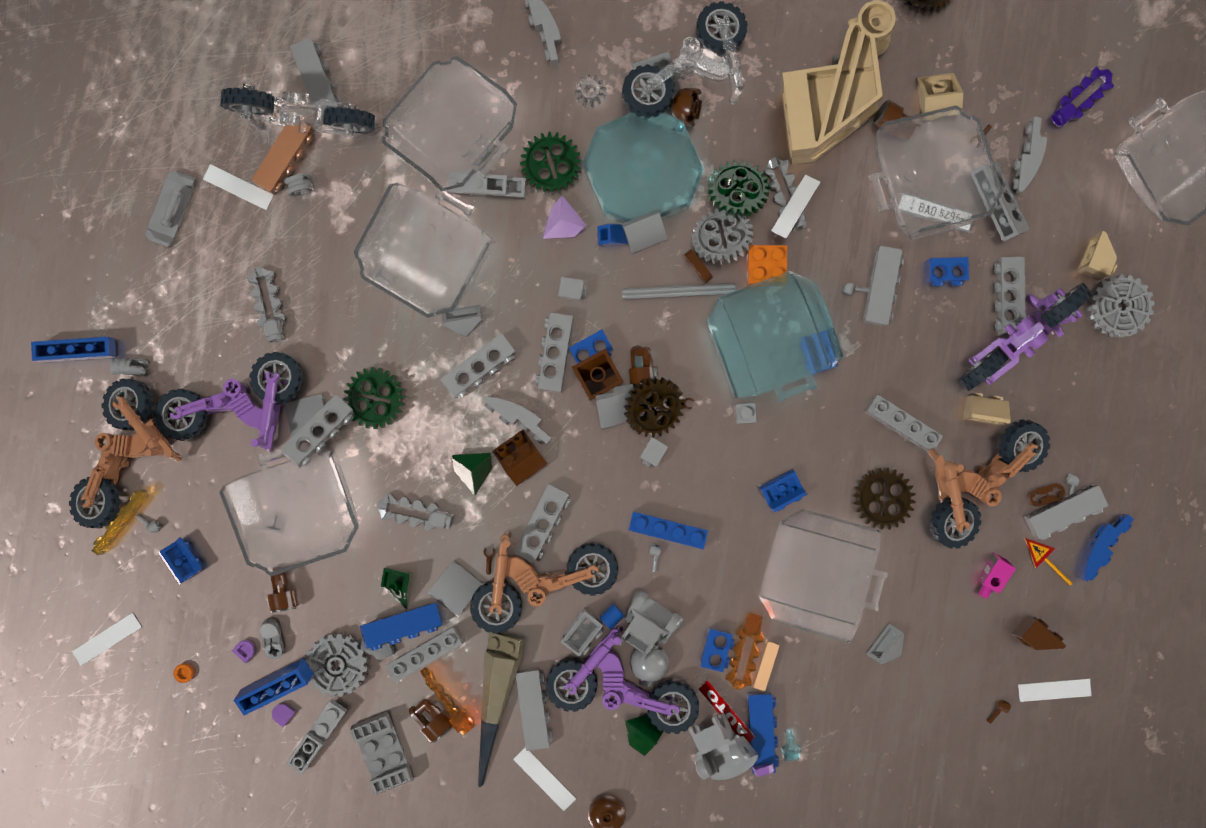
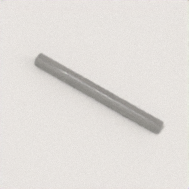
M735 283L624 288L622 290L623 299L734 294L736 292Z

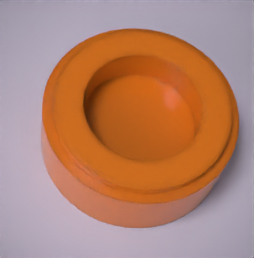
M188 663L179 664L174 669V678L180 683L189 682L194 677V668Z

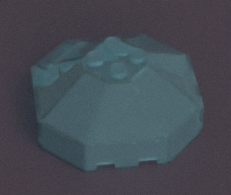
M633 112L597 127L583 160L584 171L587 174L603 215L620 223L628 222L657 209L662 220L689 209L704 171L683 121L665 113H660L657 117L645 118V116L638 117Z

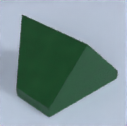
M491 453L452 455L454 471L475 496L492 469Z
M384 568L381 587H384L407 610L413 572Z
M648 715L625 720L629 745L645 756L657 744L664 731L658 730L657 726L652 724Z

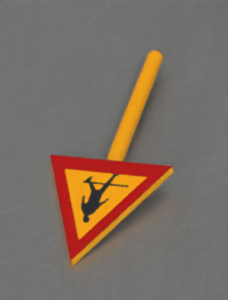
M1025 538L1035 568L1045 561L1069 585H1072V582L1047 558L1055 548Z

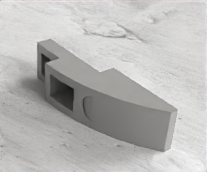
M524 0L526 7H530L531 14H528L530 26L534 25L535 31L541 30V40L546 42L547 49H544L546 61L550 60L551 66L559 64L555 45L562 44L551 12L542 0Z
M1033 117L1026 124L1025 133L1028 134V138L1023 148L1026 154H1021L1014 163V170H1016V178H1013L1012 182L1014 195H1019L1025 190L1035 177L1042 162L1047 144V137L1040 136L1042 117Z
M449 173L447 192L524 198L526 178L493 174Z
M485 397L483 399L486 402L484 406L492 413L497 411L501 415L499 419L506 425L509 423L514 425L519 420L520 423L518 425L526 432L531 430L535 434L533 438L540 444L543 442L548 444L552 439L538 427L542 420L526 408L504 399Z
M331 699L286 764L300 774H303L337 727L347 709Z

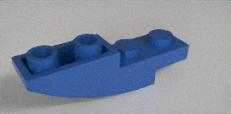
M1122 514L1113 525L1103 523L1097 530L1082 559L1079 578L1082 581L1088 582V580H1093L1098 575L1097 571L1100 567L1106 566L1111 561L1110 557L1113 555V552L1108 547H1113L1118 542L1119 535L1131 528V523L1134 519L1129 514Z

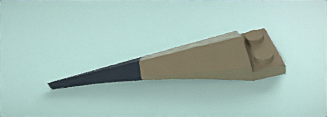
M489 632L488 646L484 654L478 787L484 784L498 726L523 655L524 640L501 632L498 634Z

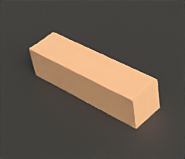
M770 641L766 642L753 688L762 691L766 690L780 646L779 644Z

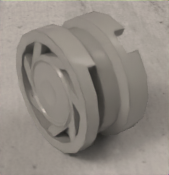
M309 173L296 174L284 180V183L288 186V196L303 195L309 193L310 189L311 191L314 190L313 184L310 183L311 176Z

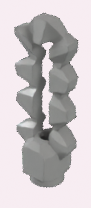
M774 157L769 160L767 167L763 171L771 179L769 188L777 192L774 195L775 202L783 205L779 210L781 215L787 204L773 169L780 167L792 196L798 186H792L795 175L787 173L789 161H782ZM804 210L792 228L793 231L800 230L808 225Z
M259 267L255 268L252 275L247 277L249 283L255 287L250 294L258 301L254 305V310L262 315L257 320V324L264 329L269 343L283 340L282 324L285 320V315L277 312L282 303L280 299L274 298L278 293V286L271 284L275 273L274 271H267ZM265 277L274 318L267 319L257 278Z
M387 493L385 498L380 500L377 505V510L381 514V520L394 517L396 524H401L408 520L411 527H416L423 523L427 531L436 527L450 529L453 521V514L440 510L435 503H431L425 508L421 500H415L410 504L409 499L404 496L397 501L392 494ZM388 503L430 512L429 521L386 511Z

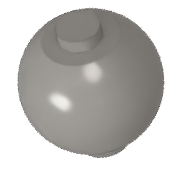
M657 643L654 644L644 661L640 659L644 653L638 649L632 654L630 661L631 670L639 679V685L654 687L655 681L661 680L668 671V656Z

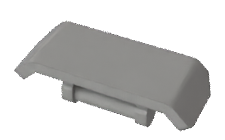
M178 171L167 174L145 233L150 241L166 247H170L174 242L194 190V177Z

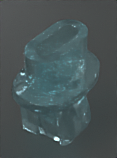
M787 729V744L781 748V752L784 754L785 761H796L800 759L801 747L794 744L792 729Z

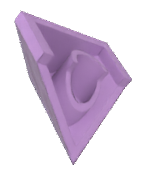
M563 196L551 207L542 239L576 237L586 227V224Z

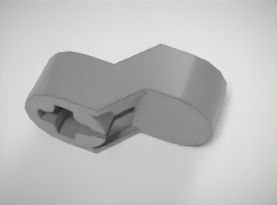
M267 618L260 627L263 649L267 657L277 659L280 658L284 649L281 629L275 619Z

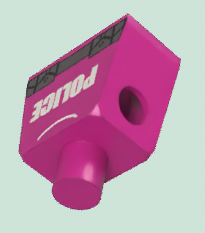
M993 552L979 577L983 586L978 594L989 599L993 591L1000 593L1016 569L1012 562Z

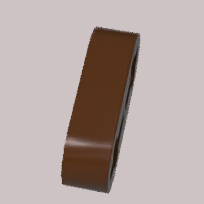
M690 249L683 255L704 283L713 278L712 274L693 250Z
M1058 483L1045 485L1031 490L1028 493L1027 500L1033 506L1046 505L1062 499L1065 495V489ZM1053 487L1060 491L1057 493V497L1055 495H1048V492L1054 490ZM1035 493L1037 495L1044 494V497L1039 499V503L1037 501H1033Z

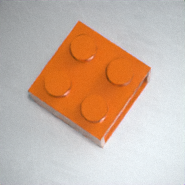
M749 245L750 250L747 251V286L785 287L787 284V245Z

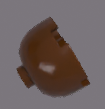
M683 88L672 98L669 109H671L673 118L679 124L689 127L695 126L694 120L699 119L702 108V100H699V94L702 93L700 89Z
M602 794L590 803L588 820L593 828H621L625 822L626 808L617 796Z

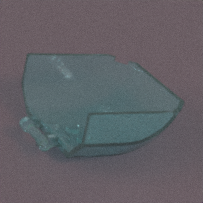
M793 271L785 272L718 297L715 303L716 306L706 322L730 391L735 398L757 396L775 389L781 403L786 401L788 397L807 390L817 389L813 374L831 368L844 358L830 313L817 284ZM805 377L807 379L806 383L785 391L782 390L781 386Z

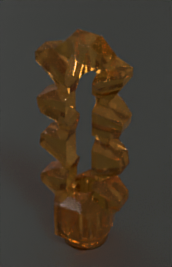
M748 613L744 625L736 631V635L741 641L733 646V651L737 655L730 659L729 664L733 669L725 675V679L731 683L734 689L741 690L746 686H752L749 673L756 671V664L753 662V659L758 658L760 655L756 644L764 641L761 632L763 617L757 614ZM748 636L753 638V643L743 680L735 679L745 638Z
M427 667L423 668L420 673L424 681H426V685L436 693L437 699L442 701L446 711L452 715L449 720L450 724L457 733L461 732L464 735L475 726L473 723L474 719L466 709L454 707L452 697L444 693L442 684L435 682L433 672Z

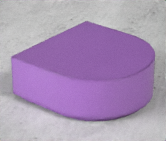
M243 640L234 647L232 652L246 664L255 655L256 646L250 640Z
M281 703L273 708L272 718L281 727H284L296 711L289 705Z
M764 763L752 767L754 774L758 777L774 772L773 763Z

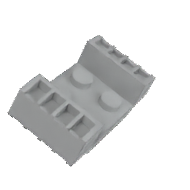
M388 711L351 726L350 731L355 743L358 742L372 778L370 785L374 794H380L414 780Z

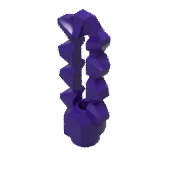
M1096 66L1092 70L1090 78L1085 76L1080 82V87L1076 85L1071 89L1070 97L1064 95L1060 99L1059 108L1051 116L1053 123L1058 127H1062L1070 120L1080 119L1084 115L1082 110L1091 109L1094 105L1093 100L1097 101L1104 97L1102 91L1110 90L1115 86L1112 83V72L1109 69L1100 70ZM1098 77L1101 78L1104 84L1076 109V106L1071 102Z

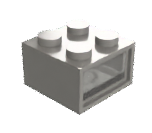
M584 607L562 635L561 643L577 656H580L581 653L585 655L592 646L590 642L593 638L598 639L603 633V622Z

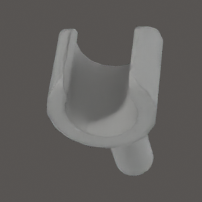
M848 283L844 285L842 292L853 295L854 290L869 292L871 289Z
M1071 473L1066 479V483L1071 485L1069 495L1074 493L1080 481L1076 475Z
M139 514L135 515V518L146 526L147 531L156 533L161 529L157 521L153 520L149 523Z
M652 544L649 550V554L654 555L652 572H657L658 557L661 552V547L656 544Z

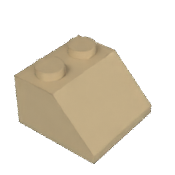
M954 73L916 78L919 104L924 117H935L945 114L953 115L962 112L963 91Z
M1101 231L1091 237L1077 272L1097 280L1108 277L1115 272L1117 268L1115 263L1117 255L1107 232Z
M973 393L972 396H966L963 419L998 425L1010 424L1009 401H1003V397L992 396L990 399L984 398V394Z

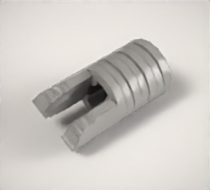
M111 358L110 372L112 375L143 376L145 375L146 370L144 368L147 367L148 361L139 358Z

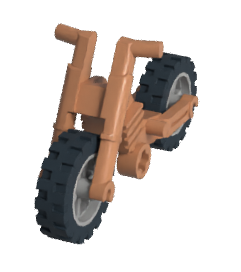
M122 378L119 381H114L112 386L106 389L107 393L103 395L104 402L101 406L104 410L102 412L103 416L107 418L106 422L112 424L114 428L127 431L135 430L136 433L132 436L107 433L97 435L95 446L101 451L99 462L92 470L91 476L80 480V483L74 486V491L70 494V514L74 516V521L79 522V525L82 527L99 529L110 525V522L116 519L115 515L119 513V504H121V499H119L120 492L116 489V483L121 468L129 466L128 457L162 456L164 453L167 458H172L177 462L182 460V455L171 448L168 440L157 429L154 420L149 417L153 412L151 410L152 406H154V401H152L153 395L149 392V387L143 385V382Z
M1024 419L1019 420V422H1013L1012 426H1008L1005 429L1006 432L1000 437L1002 440L998 445V448H1000L999 453L991 460V464L988 466L979 465L977 467L978 473L964 469L962 464L953 463L950 460L944 463L943 456L939 455L934 449L928 451V454L935 463V475L939 490V500L941 501V504L938 503L936 505L935 511H932V519L929 520L931 525L930 532L933 533L934 539L951 549L953 547L959 549L961 546H967L969 541L974 540L975 534H978L980 530L978 528L982 521L980 520L981 512L978 511L979 508L973 502L962 497L961 492H968L985 504L996 506L1002 497L999 487L1008 478L1014 477L1018 472L1035 470L1038 465L1044 462L1043 459L1048 456L1050 436L1047 435L1048 432L1042 425Z
M506 531L500 537L493 581L485 582L474 592L470 604V613L473 621L477 623L480 629L483 628L485 629L484 631L488 633L494 632V634L502 631L506 632L519 621L522 612V600L515 587L506 582L505 576L513 578L523 593H528V602L532 606L537 607L545 602L547 593L571 584L577 591L579 590L585 595L590 594V596L603 594L606 590H610L612 585L615 584L618 575L616 556L603 544H596L595 542L585 543L574 549L573 553L569 556L567 570L558 572L547 571L546 573L538 574L534 567L522 557L517 555L508 556L507 547L510 546L508 540L511 537V532ZM595 555L594 560H588L586 556ZM598 556L601 557L605 562L598 565ZM584 559L586 563L579 565L581 560ZM607 565L606 574L599 571V568ZM599 574L604 578L596 582L595 575ZM593 578V583L587 582L585 580ZM533 592L540 594V597L537 598L536 595H533ZM503 595L507 597V601H502ZM486 597H487V598L490 600V602H491V604H482V603H483V600H484ZM510 604V612L503 609L502 606ZM482 608H490L486 616ZM501 612L507 615L505 618L500 620L499 614H501ZM495 613L497 620H492L488 617Z

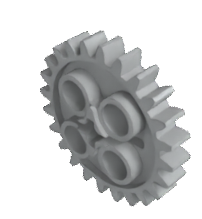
M715 208V213L713 214L708 211V217L702 215V221H696L697 227H693L694 233L691 234L693 247L696 253L699 252L700 258L705 257L706 262L712 259L713 264L720 260L722 265L724 260L731 263V258L737 261V255L745 256L743 250H750L749 245L753 244L752 238H754L753 226L750 219L746 218L745 213L743 218L740 217V214H736V217L733 218V213L730 212L726 216V210L719 212ZM718 223H722L727 243L726 249L723 247Z

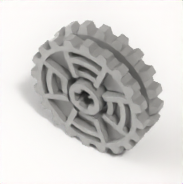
M1123 274L1111 276L1099 282L1096 289L1094 288L1091 291L1093 296L1088 300L1091 306L1087 307V311H1090L1092 314L1089 316L1090 320L1095 321L1094 327H1100L1101 333L1105 334L1107 332L1109 337L1118 336V338L1131 336L1145 329L1144 325L1149 324L1151 321L1149 316L1154 315V310L1151 309V306L1155 305V301H1151L1152 292L1147 291V284L1142 285L1139 278L1134 280L1133 275L1124 277ZM1119 303L1120 305L1123 304V309L1118 307Z
M342 632L337 636L335 633H331L328 637L325 635L319 641L312 644L313 649L308 650L307 655L309 658L305 659V661L314 673L309 683H314L313 688L315 690L321 689V694L329 693L330 697L338 694L339 697H343L346 693L350 694L355 691V688L363 684L361 681L367 678L365 672L369 670L370 665H367L366 662L370 659L369 656L365 655V651L361 650V641L353 640L354 636L349 635L346 637L345 633ZM339 661V667L336 669L334 667L335 662Z

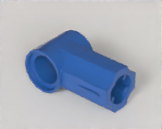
M612 604L604 610V613L599 618L611 630L625 615Z

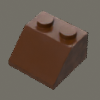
M606 348L572 366L589 401L596 398V395H602L624 382Z

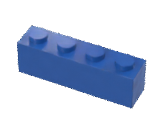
M111 337L31 342L32 361L39 363L116 358L115 338Z
M634 511L628 528L629 531L703 550L708 530Z
M431 603L369 622L359 627L365 647L367 649L371 648V651L383 648L382 644L387 642L393 645L401 642V638L406 636L412 639L420 636L419 632L427 630V633L437 631L438 626H441L442 622L436 603Z
M304 658L240 689L233 701L245 716L306 686L314 673Z
M771 692L747 693L749 730L755 736L750 741V745L758 753V760L753 766L773 763L774 772L772 773H776V767H779V757L775 755V748H778V737L774 736V728H777V717L773 716V709H776V697H772Z

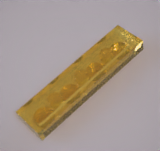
M141 489L131 494L129 497L130 502L127 506L124 505L120 508L116 520L111 521L110 525L106 526L105 534L99 536L94 541V547L91 550L96 555H103L149 497L150 493L145 489Z

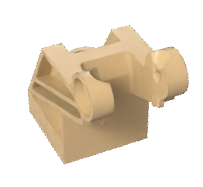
M882 0L870 1L861 8L858 18L848 20V30L837 65L782 73V93L792 165L816 162L878 113V102L883 97L878 56L883 54L890 44L891 33L896 19L894 9L888 3Z

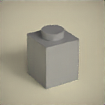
M561 277L558 298L581 302V298L586 296L587 286H584L583 280Z
M755 403L734 405L735 424L757 422Z
M651 437L640 456L643 459L641 463L650 468L653 465L657 467L668 446Z

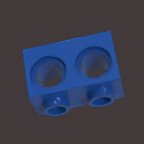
M968 257L929 258L926 260L927 283H933L935 287L944 286V283H952V286H962L963 282L969 280ZM954 267L961 270L960 277L954 275ZM935 268L941 269V277H937L934 274Z
M602 329L569 347L576 363L582 361L578 358L580 351H587L589 357L599 352L595 349V344L599 341L606 344V350L609 356H612L610 352L613 351V348Z
M709 627L700 666L719 672H724V668L728 669L730 657H727L729 649H733L735 639L732 638L733 634ZM718 636H724L726 641L724 645L718 646L715 644V639ZM719 655L721 657L720 663L712 664L710 662L711 657Z

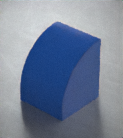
M610 223L597 226L598 245L615 246L628 244L621 224Z

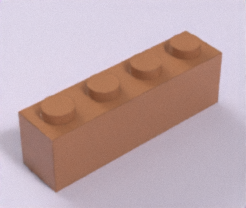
M291 116L251 180L273 195L276 192H280L284 186V179L286 176H290L294 170V163L303 156L304 147L306 144H310L314 138L313 133L315 131L312 127Z

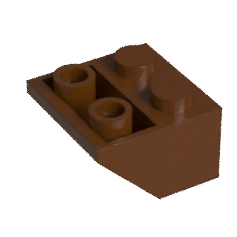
M523 429L492 451L516 486L548 464Z
M1026 616L1012 632L1026 647L1034 650L1064 649L1066 647L1062 642L1063 638L1055 631L1048 630L1049 625L1040 618Z

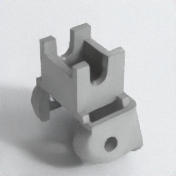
M636 591L625 615L629 626L620 638L621 643L619 645L621 646L623 641H626L644 653L640 658L644 661L656 642L658 644H665L684 622L683 618L678 614L674 613L673 615L661 604L647 598L649 595L645 592Z
M725 713L711 718L714 725L705 729L703 724L696 726V729L695 727L689 729L699 751L696 753L697 758H695L698 775L702 780L708 777L714 780H726L736 777L749 770L758 760V753L745 737L734 734Z

